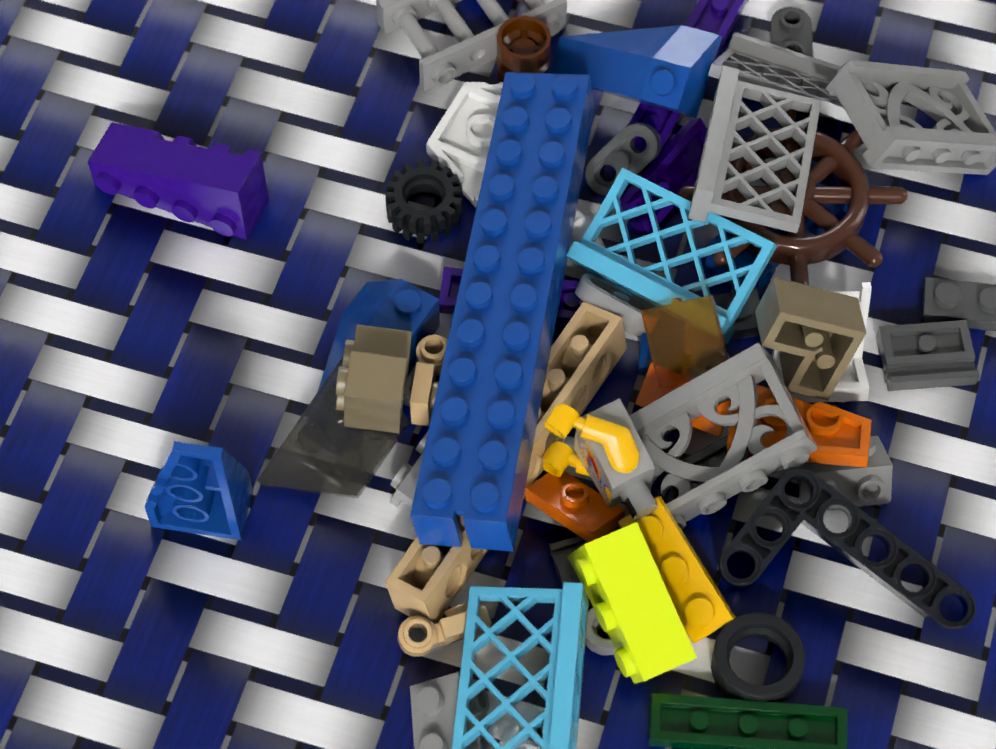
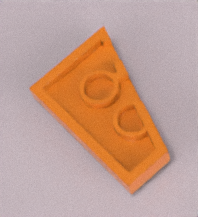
M756 385L758 407L779 405L770 389ZM792 397L812 438L818 446L816 451L809 454V459L806 463L868 467L871 419L820 401L810 404ZM739 409L732 411L731 414L739 413ZM774 416L758 419L757 425H767L776 432L769 433L764 437V447L768 448L786 437L787 425L783 419ZM737 425L729 426L727 453L735 437ZM751 452L748 455V457L754 456Z

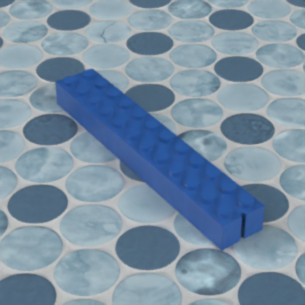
M505 73L410 513L420 544L462 547L463 536L456 515H463V523L471 548L514 552L568 257L566 255L570 248L595 112L590 75Z

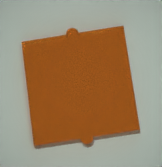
M713 295L682 301L681 298L672 299L671 304L641 310L659 388L689 382L728 360Z

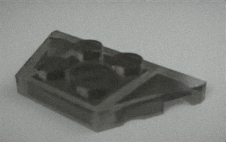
M342 357L257 479V482L267 488L280 487L296 489L301 492L330 493L336 496L359 498L409 425V420L402 410L399 433L344 427V411L336 410V384L339 366H343Z

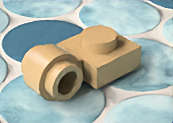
M428 335L416 347L417 362L410 397L411 424L430 425L439 383L436 382V376L441 374L448 342L446 338L440 335Z
M468 603L446 610V618L439 620L437 624H433L430 619L420 615L407 618L401 624L398 632L400 648L410 656L419 657L426 655L437 645L443 644L445 646L463 640ZM486 605L480 606L479 618L490 628L491 620ZM479 628L477 635L483 633ZM413 630H420L425 634L426 639L422 642H414L410 639L409 633Z

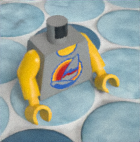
M620 398L581 417L577 411L566 404H559L553 408L544 423V427L552 434L563 439L567 437L572 427L576 428L574 441L576 454L564 442L556 441L552 443L542 456V460L545 461L542 465L545 471L559 477L568 465L576 468L577 474L591 477L609 507L624 502L633 520L647 516L657 509L658 505L648 489L652 484L655 467Z

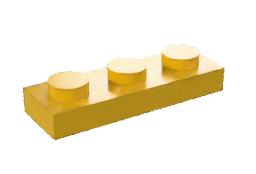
M659 496L655 498L658 505L657 509L649 515L633 520L631 514L618 521L621 528L635 522L638 523L682 625L692 643L695 644L734 620L736 616L665 502Z

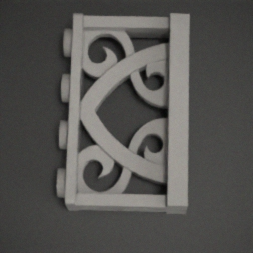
M850 60L838 69L837 75L826 87L830 96L838 97L867 147V150L862 155L870 168L989 175L996 167V131L966 85L969 77L965 71ZM907 102L922 110L937 122L933 129L923 128L914 120L901 115V103Z
M759 342L629 415L655 467L651 487L656 478L665 471L669 474L661 483V494L665 496L667 490L673 487L679 491L678 498L667 503L666 506L681 530L686 527V522L700 514H712L722 509L727 504V499L741 491L751 492L767 483V477L781 469L789 470L804 464L809 459V454L818 449L779 374V369L772 356ZM766 379L779 405L758 407L756 384ZM731 399V406L728 410L735 411L739 409V413L731 415H720L717 412V406ZM701 415L710 422L720 426L737 425L732 445L720 467L698 466L678 460L686 451L691 441L692 420ZM768 416L783 419L787 425L786 437L768 448L764 447V437L769 433L776 432L767 425H757L758 419ZM678 429L680 436L677 443L668 453H665L664 450L671 447L673 442H666L664 436ZM751 452L754 456L747 459L749 453ZM692 483L701 484V485H699L698 487H696V488L693 489V484H692Z

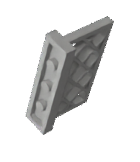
M737 32L732 35L729 48L711 64L708 76L719 79L723 65L740 69L738 81L821 100L819 113L852 123L838 97L830 96L826 89L827 85L837 75V71L841 66Z
M723 65L713 100L688 219L705 223L709 212L797 233L802 217L821 100L738 81L740 69ZM742 98L759 101L765 108L752 113L742 102ZM793 109L809 113V116L795 123L785 111ZM774 117L783 128L771 133L761 121ZM749 126L759 138L746 143L736 131ZM792 136L802 148L789 153L779 141ZM768 147L777 159L764 163L755 151ZM743 157L753 169L740 174L730 163L731 161ZM786 167L795 176L796 180L783 184L773 172ZM762 178L772 190L758 195L749 182ZM737 188L747 201L737 203L721 198L723 193ZM781 199L792 211L791 215L774 212L767 204Z

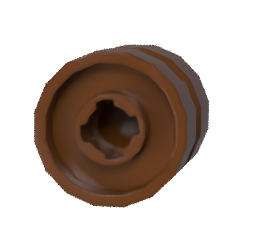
M515 16L506 20L499 27L497 34V76L500 82H504L506 72H550L551 34L543 21L532 16Z

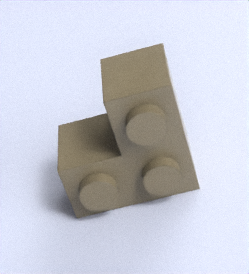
M773 277L755 310L762 347L781 351L779 358L784 383L788 391L829 400L866 335L858 298Z
M357 324L355 340L346 339L343 366H339L336 384V410L344 411V427L399 433L410 359L412 331Z

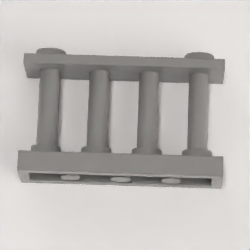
M376 0L377 22L384 34L402 28L423 58L419 60L420 87L423 91H427L436 86L446 85L455 77L497 59L498 30L509 18L496 0H476L495 27L475 36L453 6V4L462 0ZM523 0L530 11L520 16H532L543 21L549 28L551 36L566 28V0H553L546 4L543 0ZM433 13H439L459 43L438 52L417 20Z

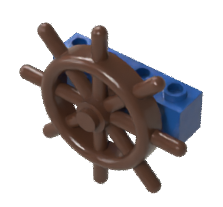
M790 109L785 111L796 123V110ZM779 123V128L770 129L769 131L772 133L783 127ZM856 128L840 142L816 131L802 217L797 233L720 215L776 244V250L755 285L758 289L764 287L770 281L780 264L790 266L791 281L809 286L808 265L828 260L846 248L870 267L875 268L881 265L883 261L881 252L858 235L863 227L869 204H902L907 200L908 194L903 187L869 186L865 171L853 154L864 144ZM755 134L746 139L745 142H750L759 137ZM792 136L779 141L789 153L802 148ZM768 147L755 151L764 163H767L764 161L765 159L775 157V154ZM743 157L730 162L740 174L753 169ZM786 167L783 168L781 173L778 171L773 172L783 184L796 180L795 176ZM762 178L759 179L767 186H751L758 195L772 190ZM695 185L682 187L679 191V196L692 201ZM737 188L723 193L721 198L737 203L747 201ZM781 199L767 204L774 212L791 215L792 211ZM841 209L845 212L848 211L841 221L835 217ZM726 231L728 240L737 237ZM720 234L712 239L708 246L722 242ZM749 242L730 248L736 269L753 264L761 248ZM724 251L706 256L705 266L715 275L730 271ZM746 275L739 277L740 284H742ZM733 280L725 282L735 290Z

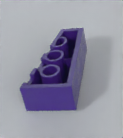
M111 122L88 160L94 185L103 192L111 195L118 193L134 199L146 208L153 209L156 207L173 213L182 221L189 223L195 221L209 226L223 236L230 237L234 235L247 240L269 202L262 153L259 151L248 149L245 155L242 156L232 154L229 145L214 143L211 149L198 147L193 139L177 135L173 141L164 140L158 131Z

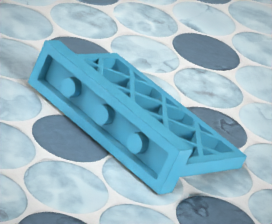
M622 168L580 243L574 241L566 256L579 268L610 281L652 304L654 307L728 344L736 330L733 324L776 250V244L717 214L708 212L705 223L689 220L688 213L691 201ZM628 183L642 189L646 204L623 211L620 197ZM650 194L660 199L652 202ZM669 205L680 208L683 223L660 230L655 210ZM615 208L616 214L611 215L612 211ZM648 213L654 233L630 240L625 220ZM619 223L624 243L609 248L595 243L604 227ZM707 224L717 226L722 242L698 250L692 229ZM686 231L691 252L668 259L663 239ZM726 231L737 237L728 240ZM656 241L661 262L647 267L638 265L633 249ZM748 242L761 248L753 264L736 269L730 248ZM626 251L628 259L618 254ZM724 251L730 271L706 279L700 258ZM694 260L699 282L683 287L675 284L670 268ZM664 270L666 279L655 273ZM746 275L744 281L740 284L739 277ZM733 280L736 295L728 309L725 310L712 302L708 287ZM702 290L704 298L694 294L693 292Z
M564 582L563 589L470 586L452 749H465L480 735L486 739L493 749H516L529 737L541 749H577L589 605L583 583ZM481 601L502 602L510 611L490 629L479 618ZM512 602H521V603L518 604V605L515 607V605H514ZM536 603H555L554 617L539 630L523 615ZM518 620L531 636L514 651L510 652L496 636L514 621ZM479 628L484 634H482L477 639V632ZM552 632V639L550 644L545 639V637H547ZM491 641L505 658L484 675L474 664L475 654ZM540 643L550 654V661L547 666L533 677L518 660ZM513 665L528 682L506 699L492 682ZM474 673L479 680L472 685V677ZM548 678L546 691L540 684ZM487 688L501 704L479 722L469 711L470 700ZM535 689L546 701L545 711L528 724L514 706ZM509 712L523 729L501 747L487 729ZM469 720L474 727L467 732V723ZM543 726V737L541 738L536 731Z

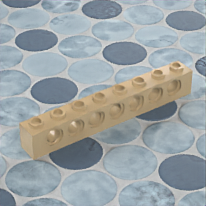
M583 301L551 346L526 487L534 483L544 470L542 465L545 461L542 460V456L548 447L556 441H564L563 438L552 434L544 427V423L553 408L559 404H566L581 416L626 351L627 345L622 317ZM456 515L463 536L462 547L420 544L418 537H416L393 569L385 584L396 610L410 617L415 615L427 617L433 624H437L441 620L445 611L452 604L488 551L487 549L471 548L463 523V515Z

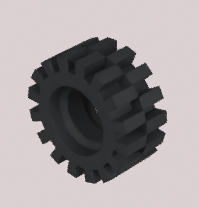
M418 160L417 168L412 169L409 162L403 165V174L396 170L392 174V181L388 180L386 184L387 219L389 223H392V228L397 234L403 230L404 239L410 241L414 234L417 237V243H424V236H430L433 243L439 241L440 232L445 237H448L452 234V227L457 229L459 226L460 217L463 215V190L457 174L452 176L451 169L446 165L439 171V162L432 161L430 167H425L424 160ZM428 193L439 197L441 202L435 208L418 210L409 206L408 200L417 194Z

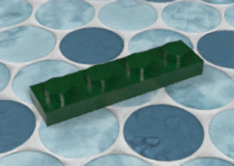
M652 693L648 746L683 749H847V708Z

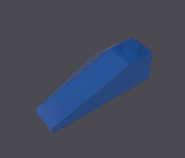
M683 25L560 36L549 73L590 75L592 89L697 118L710 77L708 73L711 64L715 61L722 36Z
M403 279L366 282L342 313L304 433L306 439L341 459L344 458L364 430L344 427V411L336 410L339 366H343L346 339L355 340L357 324L412 331L408 369L416 360V347L418 343L426 336L435 334L440 327L439 299Z
M174 441L145 503V510L151 527L242 540L253 494L249 471L223 448Z

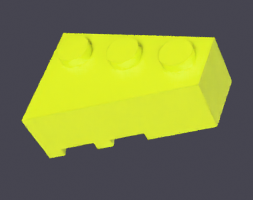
M637 522L586 543L567 556L580 582L584 584L585 591L594 607L600 626L607 632L616 649L614 650V657L624 677L630 676L633 683L637 684L697 658Z

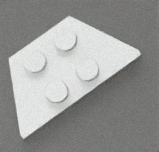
M464 82L426 143L427 154L433 161L439 162L441 170L446 165L451 169L452 176L457 174L463 194L475 208L478 203L503 82L494 85L485 82Z

